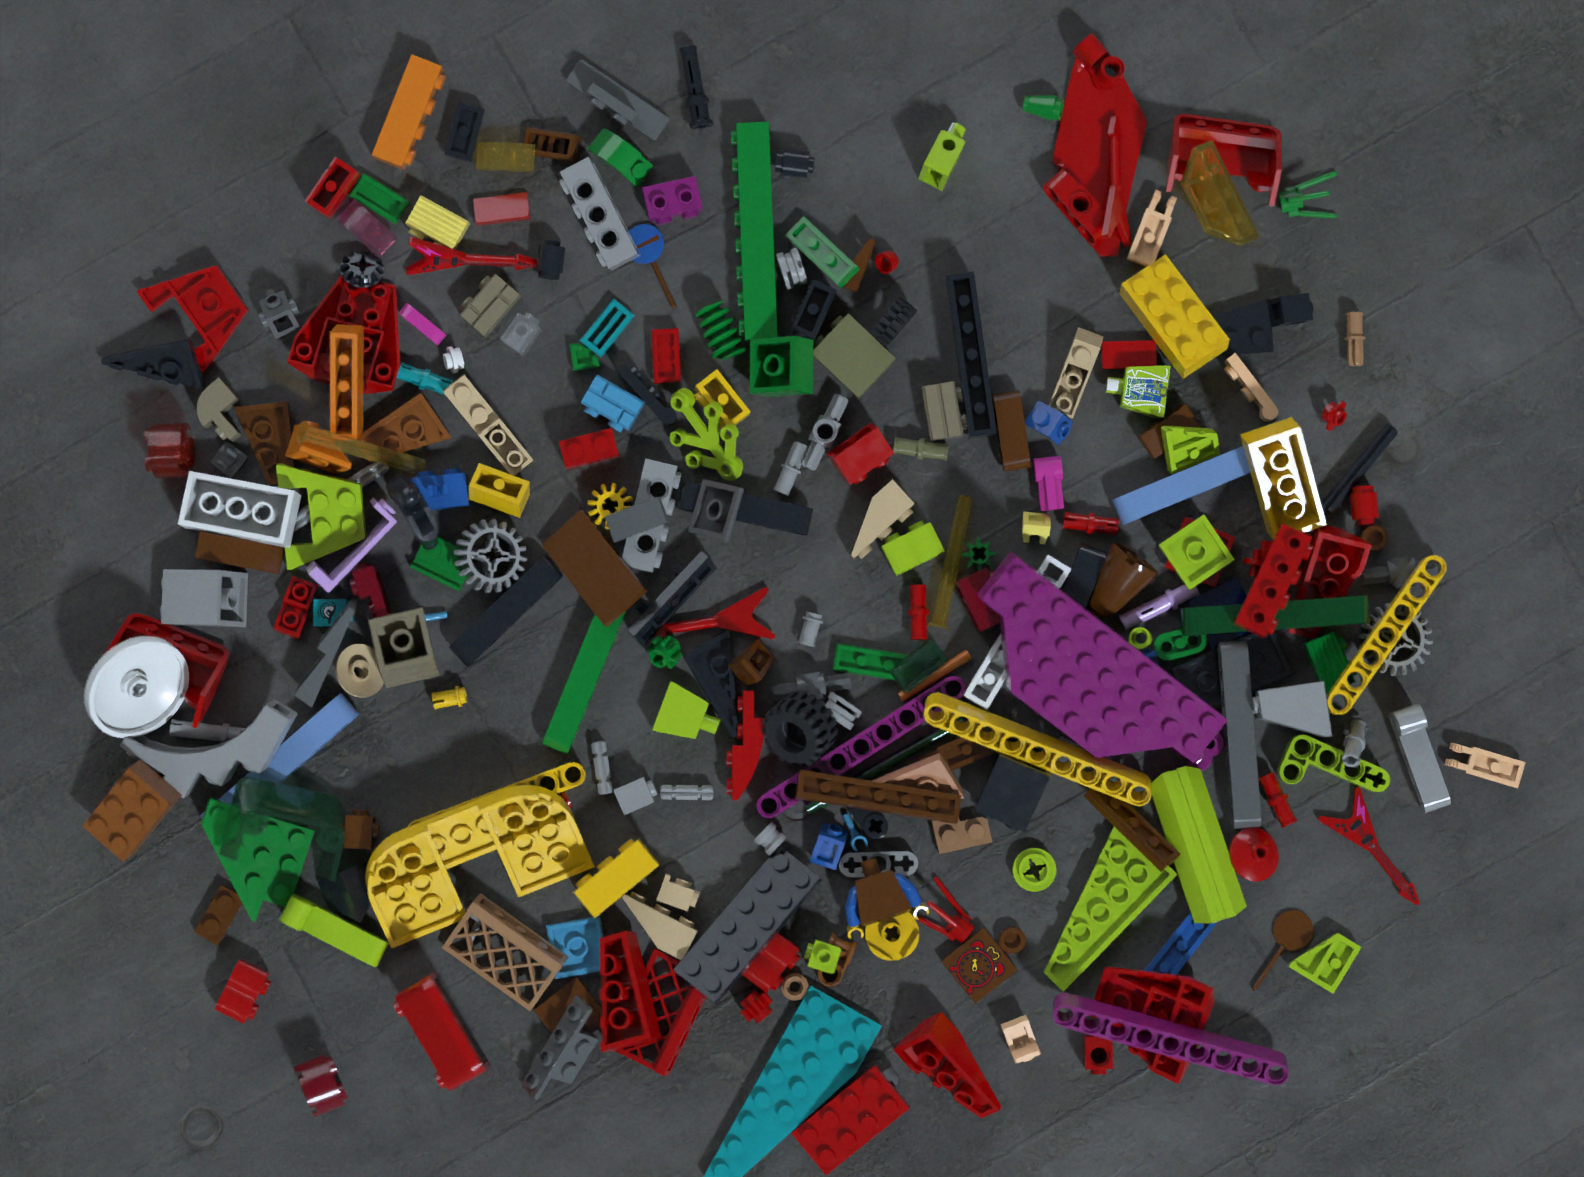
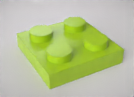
M1202 515L1158 545L1188 590L1235 560L1205 515Z

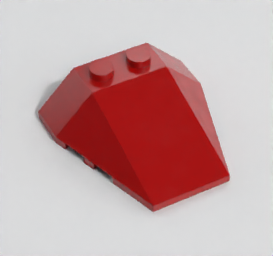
M1107 966L1104 969L1094 1000L1205 1030L1214 1005V988L1188 976ZM1089 1015L1093 1019L1097 1018L1095 1015ZM1115 1022L1112 1025L1115 1027H1120L1124 1024L1121 1022ZM1143 1029L1140 1030L1138 1033L1147 1034L1150 1031ZM1167 1037V1038H1165V1040H1166V1041H1174V1040H1176V1038H1175V1037ZM1194 1044L1191 1047L1198 1049L1199 1044ZM1127 1045L1129 1047L1128 1050L1133 1055L1137 1054L1142 1058L1152 1072L1177 1084L1181 1082L1191 1063Z

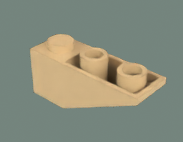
M1079 327L1049 403L1050 407L1072 419L1103 341V336Z
M893 479L872 497L851 554L853 560L857 556L860 559L864 558L873 549L870 545L877 538L881 541L893 531L890 526L894 522L899 520L902 523L913 513L910 508L914 505V502Z
M633 891L630 896L624 894L623 900L657 948L682 960L698 931L693 928L695 923L680 916L679 920L669 916L671 911L661 905L656 904L653 908L645 904L646 898Z

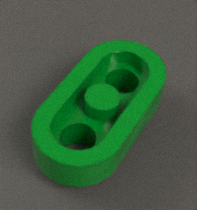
M1181 629L1164 633L1154 640L1153 651L1156 650L1157 658L1164 661L1199 653L1207 644V636L1195 635L1197 643L1190 645L1188 643L1189 636H1182ZM1163 642L1170 643L1171 650L1169 652H1164L1161 649Z

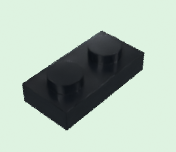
M458 102L444 153L445 156L467 162L472 161L485 109Z

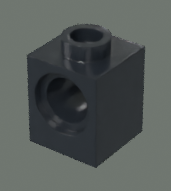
M1309 293L1280 296L1268 300L1272 327L1301 324L1313 320V304L1310 301Z

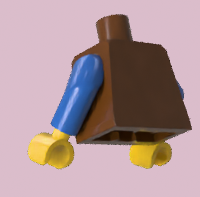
M876 858L861 863L865 878L855 881L856 886L849 890L845 905L849 939L852 940L851 932L854 930L860 931L861 938H863L864 926L911 912L916 920H919L916 915L919 909H924L926 914H929V910L925 903L922 902L916 886L901 873H893L892 870L881 873Z

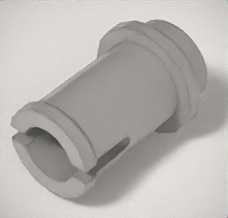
M806 612V616H802V619L805 620L798 643L815 647L820 624H823L824 621H821L822 615Z

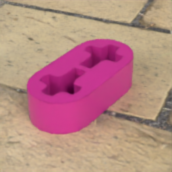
M408 303L399 311V315L437 346L445 338V333Z

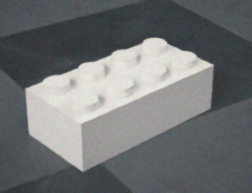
M189 471L178 525L185 529L290 548L301 495L294 490Z

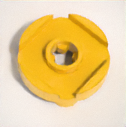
M908 912L867 925L865 927V940L869 949L877 957L887 961L899 960L909 956L916 948L919 941V927L913 915ZM893 926L898 927L897 933L900 935L899 938H892L891 941L887 940V933L884 932L887 927L891 929Z

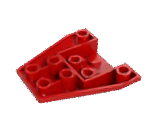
M341 275L295 336L287 363L312 380L330 385V332L337 324L364 326L363 393L372 394L393 391L400 369L396 285L379 281L374 286L359 288L347 283Z

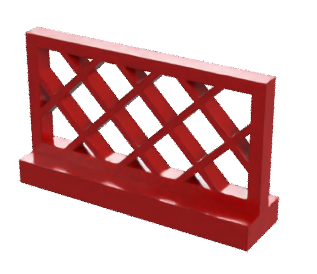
M654 949L645 967L647 979L650 973L652 974L653 979L648 980V984L654 982L659 997L652 1000L653 1002L660 1000L665 1013L664 1016L658 1017L657 1021L667 1018L670 1030L667 1035L660 1039L615 1052L654 1070V1072L662 1076H669L706 997L691 985L681 989L673 964L677 966L680 960ZM660 957L668 962L671 972L657 977L653 966L657 958ZM672 976L677 990L663 995L658 980ZM688 990V992H687V994H686V996H685V998H684L682 992ZM679 994L682 1003L680 1009L669 1013L665 998ZM674 1015H676V1017H675V1019H674V1021H673V1023H672L671 1017L674 1016ZM664 1040L662 1047H660L659 1041ZM655 1043L658 1055L654 1063L644 1059L641 1048ZM637 1050L639 1056L631 1053V1051Z

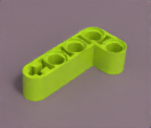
M1296 735L1289 740L1276 771L1278 779L1285 784L1300 782L1308 765L1372 792H1382L1390 784V776L1386 770L1360 759V763L1357 765V773L1352 777L1348 776L1345 773V765L1342 760L1344 751L1307 735ZM1299 739L1306 741L1308 746L1306 753L1303 755H1299L1294 749V745ZM1324 750L1331 752L1333 757L1331 764L1328 766L1321 764L1319 759L1321 752ZM1288 764L1294 765L1297 769V775L1292 780H1288L1283 773L1284 768ZM1364 772L1369 775H1377L1379 773V779L1382 780V783L1376 784L1373 787V781L1368 778H1362Z
M296 894L291 895L279 919L282 923L296 930H303L373 967L378 966L389 945V942Z

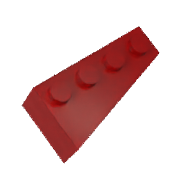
M623 931L600 938V974L602 975V989H600V1000H602V1017H600L602 1042H600V1052H613L662 1038L636 932Z

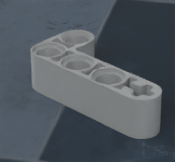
M1414 704L1389 713L1393 731L1423 812L1428 813L1450 805V796L1425 729L1428 725L1420 704Z

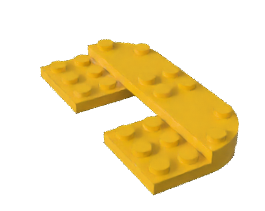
M533 785L512 786L402 829L383 840L374 850L368 861L366 886L370 903L391 948L461 921L466 911L447 869L496 849L518 898L594 868L592 858L568 804L559 795L543 787Z

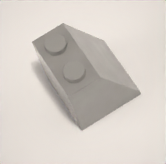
M163 569V578L161 580L162 605L160 607L161 624L246 627L248 573L223 570Z
M1324 681L1252 692L1253 714H1256V719L1318 737L1332 736Z

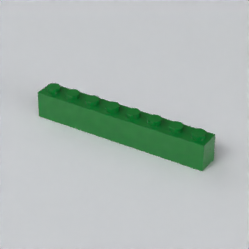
M769 122L736 123V130L731 131L732 147H737L738 156L732 158L733 174H738L739 184H733L734 201H739L740 211H734L735 228H740L741 238H735L736 255H742V265H737V282H743V292H738V309H744V319H739V336H745V342H750L751 339L778 337Z

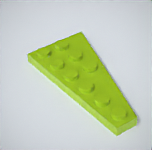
M1113 826L1043 973L1064 992L1177 876V873L1170 866L1160 872Z

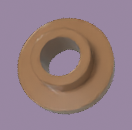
M798 973L787 975L781 984L782 993L790 1000L802 999L808 991L806 978ZM794 981L800 984V989L797 992H793L789 988L790 984Z

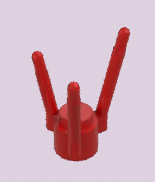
M935 876L933 878L934 882L960 917L954 915L951 918L932 901H928L927 905L948 922L946 928L949 930L921 916L918 917V921L944 934L951 941L957 939L962 943L975 926L969 922L971 917L963 911L945 885Z

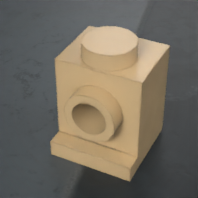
M666 874L657 901L688 911L689 906L695 907L700 892L690 888L692 883L679 878H676L675 882L670 881L672 875Z

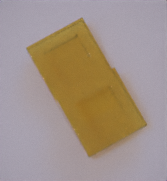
M478 142L476 169L481 171L534 172L535 145Z

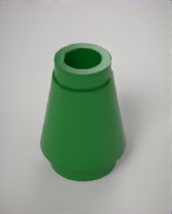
M1058 95L1025 96L1023 103L1024 112L1052 122L1054 119L1061 120L1064 99L1058 98Z

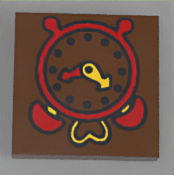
M984 927L941 960L975 1004L1017 971L1016 967Z

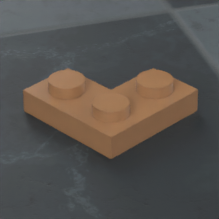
M982 816L963 821L958 820L957 824L931 820L939 854L992 842L988 820Z

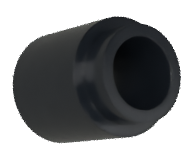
M785 148L784 151L777 150L775 172H780L782 176L807 178L808 173H813L815 157H809L810 151Z
M545 240L544 245L538 246L536 271H539L538 278L559 280L560 274H563L566 248L560 246V241Z

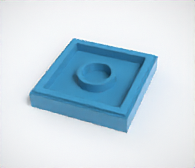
M600 916L546 925L549 943L569 956L556 974L555 979L600 972V938L604 937Z

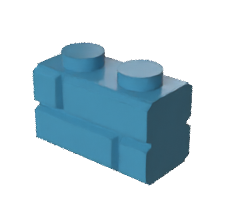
M596 375L581 404L585 406L583 410L585 413L596 419L601 415L609 420L607 423L609 427L621 433L623 429L629 432L645 402L601 376Z

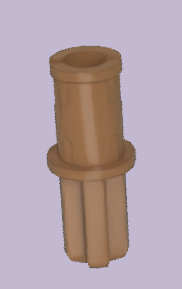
M1363 312L1345 313L1347 337H1344V341H1347L1348 366L1359 367L1364 363L1363 340H1366V337L1363 336Z

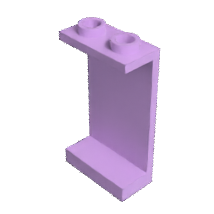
M374 497L370 500L371 504L384 518L330 574H327L314 560L306 567L308 574L328 593L397 522L393 516L396 512L385 500L381 499L378 502Z

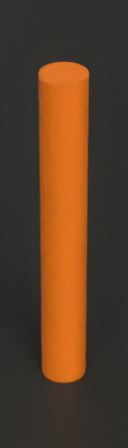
M964 650L897 694L902 702H905L972 659L967 650Z

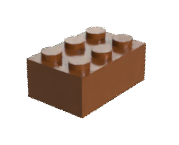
M140 759L126 770L82 827L124 862L138 851L182 795Z

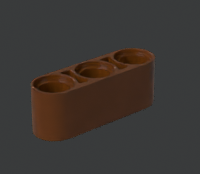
M1020 391L992 394L1003 471L1031 468Z

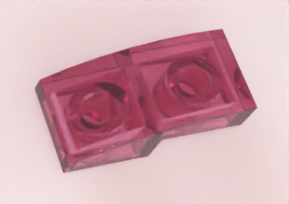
M355 199L336 218L378 258L397 239L391 231Z

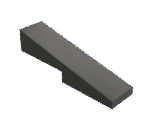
M354 599L348 602L320 638L317 648L323 653L296 687L294 696L311 708L355 612L357 601Z

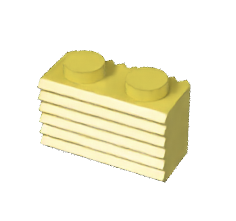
M423 196L419 197L405 223L410 228L408 233L420 240L427 237L434 241V244L454 250L457 249L470 225L469 221Z

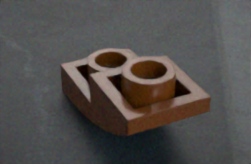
M1182 404L1163 420L1153 423L1138 438L1150 457L1155 459L1165 452L1161 433L1162 426L1198 428L1200 425L1188 406Z

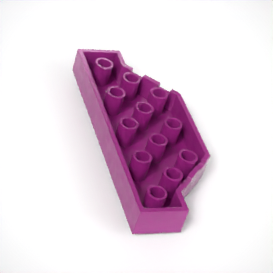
M1013 552L1007 555L978 592L979 598L997 611L999 615L1007 688L1096 758L1173 747L1194 763L1227 722V719L1220 712Z

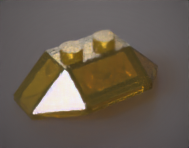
M1213 140L1194 147L1191 151L1181 186L1204 233L1238 246L1260 238Z

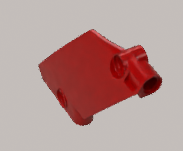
M1091 33L1072 51L1075 59L1052 158V163L1059 172L1043 185V190L1100 257L1118 256L1121 241L1117 228L1115 227L1110 238H1102L1110 189V137H1108L1110 117L1118 116L1122 135L1120 139L1121 188L1126 211L1148 121L1123 76L1125 71L1123 61L1118 57L1111 56L1097 37ZM1105 67L1112 68L1115 76H1109L1105 72ZM1073 202H1080L1084 207V211L1076 210Z

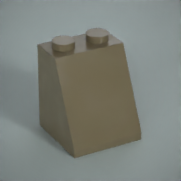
M423 608L369 620L379 669L386 688L440 676Z

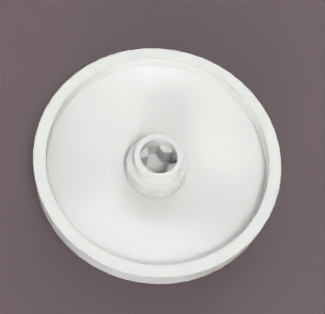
M136 637L116 645L97 662L88 677L84 701L89 717L103 732L118 738L139 737L158 729L176 713L185 698L189 685V670L186 660L171 643L158 637Z

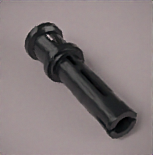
M696 45L680 48L689 97L685 103L686 107H689L692 123L689 126L692 130L704 129L714 125L713 120L709 117L707 104L710 101L707 95H704Z

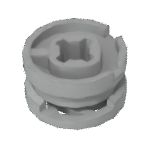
M797 247L790 249V253L784 254L781 252L776 254L787 290L793 289L796 284L801 286L808 284Z
M830 692L827 697L829 700L825 704L826 708L832 710V718H836L839 724L851 730L854 725V719L859 718L862 712L835 693ZM836 701L840 702L841 704L849 708L851 712L847 711L842 706L836 704Z

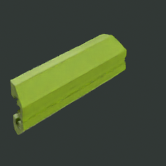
M1184 766L1162 773L1151 783V796L1166 840L1181 854L1174 862L1194 923H1215L1236 916L1247 906L1235 870L1231 864L1229 852L1201 769Z

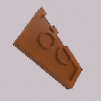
M420 393L364 431L355 442L368 461L372 462L452 439V437L422 393Z

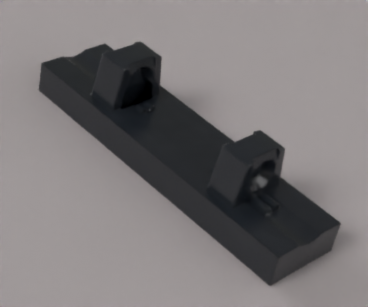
M702 551L687 567L678 561L671 568L677 577L650 606L640 601L634 608L640 617L627 631L642 647L717 569L711 559Z

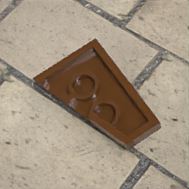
M289 402L233 407L254 450L268 485H278L277 464H286L296 468L295 460L285 456L292 436Z

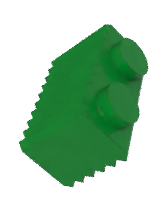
M1336 631L1303 644L1317 682L1324 681L1325 694L1330 691L1350 662L1347 661L1344 651L1347 650L1345 640L1342 635L1337 636ZM1352 672L1348 675L1347 682L1349 685L1356 682L1354 676H1357V673Z

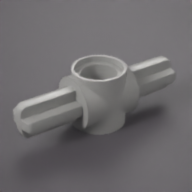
M834 394L824 416L819 415L808 438L812 442L802 460L804 467L815 471L825 450L831 449L842 426L839 421L848 404L846 397ZM820 426H830L833 430V435L829 439H821L817 434Z

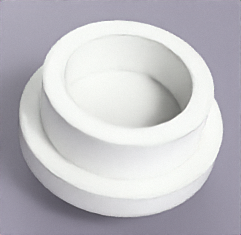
M452 346L447 347L446 353L443 354L445 368L447 370L450 369L453 374L458 373V370L464 369L460 348L453 349Z

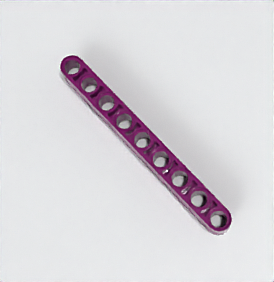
M950 676L803 770L810 771L813 768H817L825 774L841 775L926 721L924 718L925 708L922 705L925 696L937 692L948 695L945 690L946 684L949 681H956L960 685V693L957 696L950 697L959 700L965 693L966 686L964 681L957 676ZM937 706L933 711L940 712L943 709ZM904 710L912 711L915 716L914 722L909 726L903 725L899 720V715ZM882 724L888 725L892 730V735L888 740H881L877 737L876 730ZM858 739L868 742L869 749L864 755H858L854 752L853 745ZM834 754H841L846 759L845 766L840 770L834 769L830 764V759ZM798 773L759 798L757 810L763 817H775L802 800L796 798L789 799L784 794V788L787 784H797ZM765 798H773L777 803V809L771 814L765 813L761 808V803Z
M1069 993L1058 994L1053 1000L1054 1022L1064 1028L1271 1085H1281L1286 1082L1289 1076L1286 1056L1276 1050ZM1064 1007L1071 1009L1069 1012L1059 1011ZM1088 1015L1097 1016V1018L1093 1020H1089L1085 1017ZM1115 1022H1121L1124 1025L1120 1027H1115L1112 1024ZM1143 1029L1150 1031L1147 1034L1138 1033L1140 1030ZM1175 1037L1176 1040L1166 1041L1165 1038ZM1194 1044L1203 1045L1201 1048L1198 1049L1191 1047ZM1221 1051H1226L1229 1053L1225 1056L1218 1055V1053ZM1249 1058L1255 1060L1252 1063L1243 1062L1244 1060ZM1272 1066L1281 1067L1279 1070L1270 1069Z

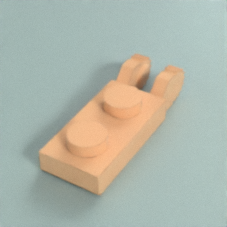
M1155 190L1150 205L1144 212L1127 256V260L1145 267L1155 262L1177 200V197L1174 196L1168 199L1164 214L1154 211L1161 198V191Z
M1450 743L1449 749H1452V751L1469 754L1468 762L1466 765L1454 759H1446L1444 765L1463 770L1466 774L1513 788L1519 787L1526 762L1480 748H1469Z

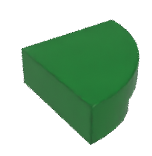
M570 344L573 371L600 368L596 355L589 348L581 344Z

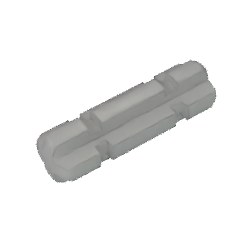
M605 741L593 742L591 748L592 754H595L593 761L596 780H599L597 784L598 793L601 795L612 793V781L610 782L609 780L611 777L609 760L605 754L607 752Z
M662 785L660 787L661 799H713L714 789L710 785H702V787H698V785H676V787Z

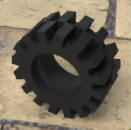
M900 296L869 333L887 347L918 310Z

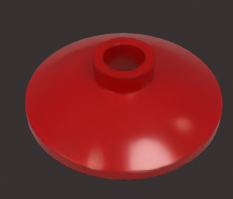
M1256 827L1246 828L1239 831L1231 841L1229 857L1234 870L1239 876L1248 881L1259 882L1269 878L1275 872L1279 862L1278 847L1274 839L1266 831ZM1257 849L1260 851V857L1257 856Z

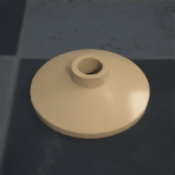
M353 644L346 647L339 654L335 666L336 677L341 687L347 693L354 697L366 698L376 694L382 688L384 680L380 673L375 649L365 644ZM354 668L359 672L358 677L354 673Z

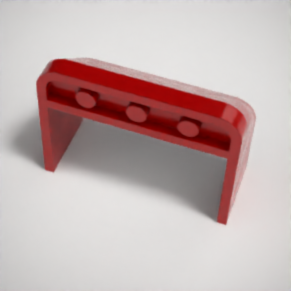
M1190 114L1175 116L1167 164L1166 192H1172L1174 179L1185 181L1193 176L1194 170L1247 177V183L1253 190L1257 192L1269 191V206L1274 207L1282 172L1281 131L1273 126Z
M140 613L129 615L104 655L116 645L136 637H158L171 643L183 655L188 666L189 685L185 693V701L189 706L196 709L192 727L197 729L212 703L229 657L228 649L219 643L175 626L161 624V621Z
M434 972L395 995L396 1002L393 1003V1006L400 1017L405 1015L438 1073L434 1074L440 1087L442 1089L447 1087L451 1091L485 1072L491 1065L489 1061L483 1063L435 981V978L439 975L437 972Z

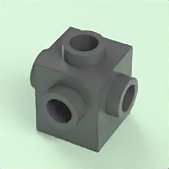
M284 290L271 294L259 301L262 312L258 313L264 328L270 327L275 339L300 328L296 314L300 313L294 298L288 299Z

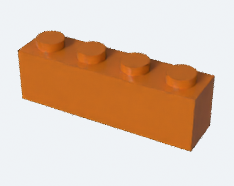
M411 54L372 152L374 159L405 170L406 165L411 166L416 155V150L413 149L417 139H422L426 129V125L423 124L427 114H432L436 104V100L433 99L436 89L441 90L445 82L446 75L443 74L444 70L441 65Z
M337 324L330 332V439L358 440L363 433L364 326Z

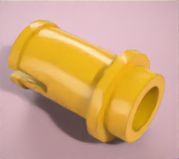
M455 686V689L432 692L435 710L454 705L463 707V704L468 702L465 687Z

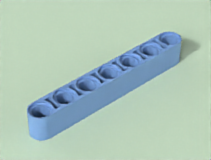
M1239 447L1113 499L1112 502L1121 524L1125 525L1249 474L1250 469L1244 447Z
M340 693L280 745L268 768L259 774L257 772H249L219 800L251 810L360 713Z

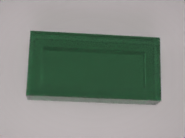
M929 638L889 672L903 693H908L948 660L934 639Z

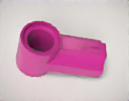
M1061 456L1033 458L1035 482L1038 483L1040 511L1064 509L1061 480H1063Z

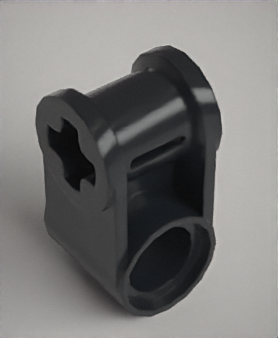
M845 806L855 822L859 823L870 838L880 839L886 835L888 823L881 812ZM873 819L876 822L880 820L883 822V825H881L882 832L879 834L876 831L872 833L869 831L871 827L870 821Z

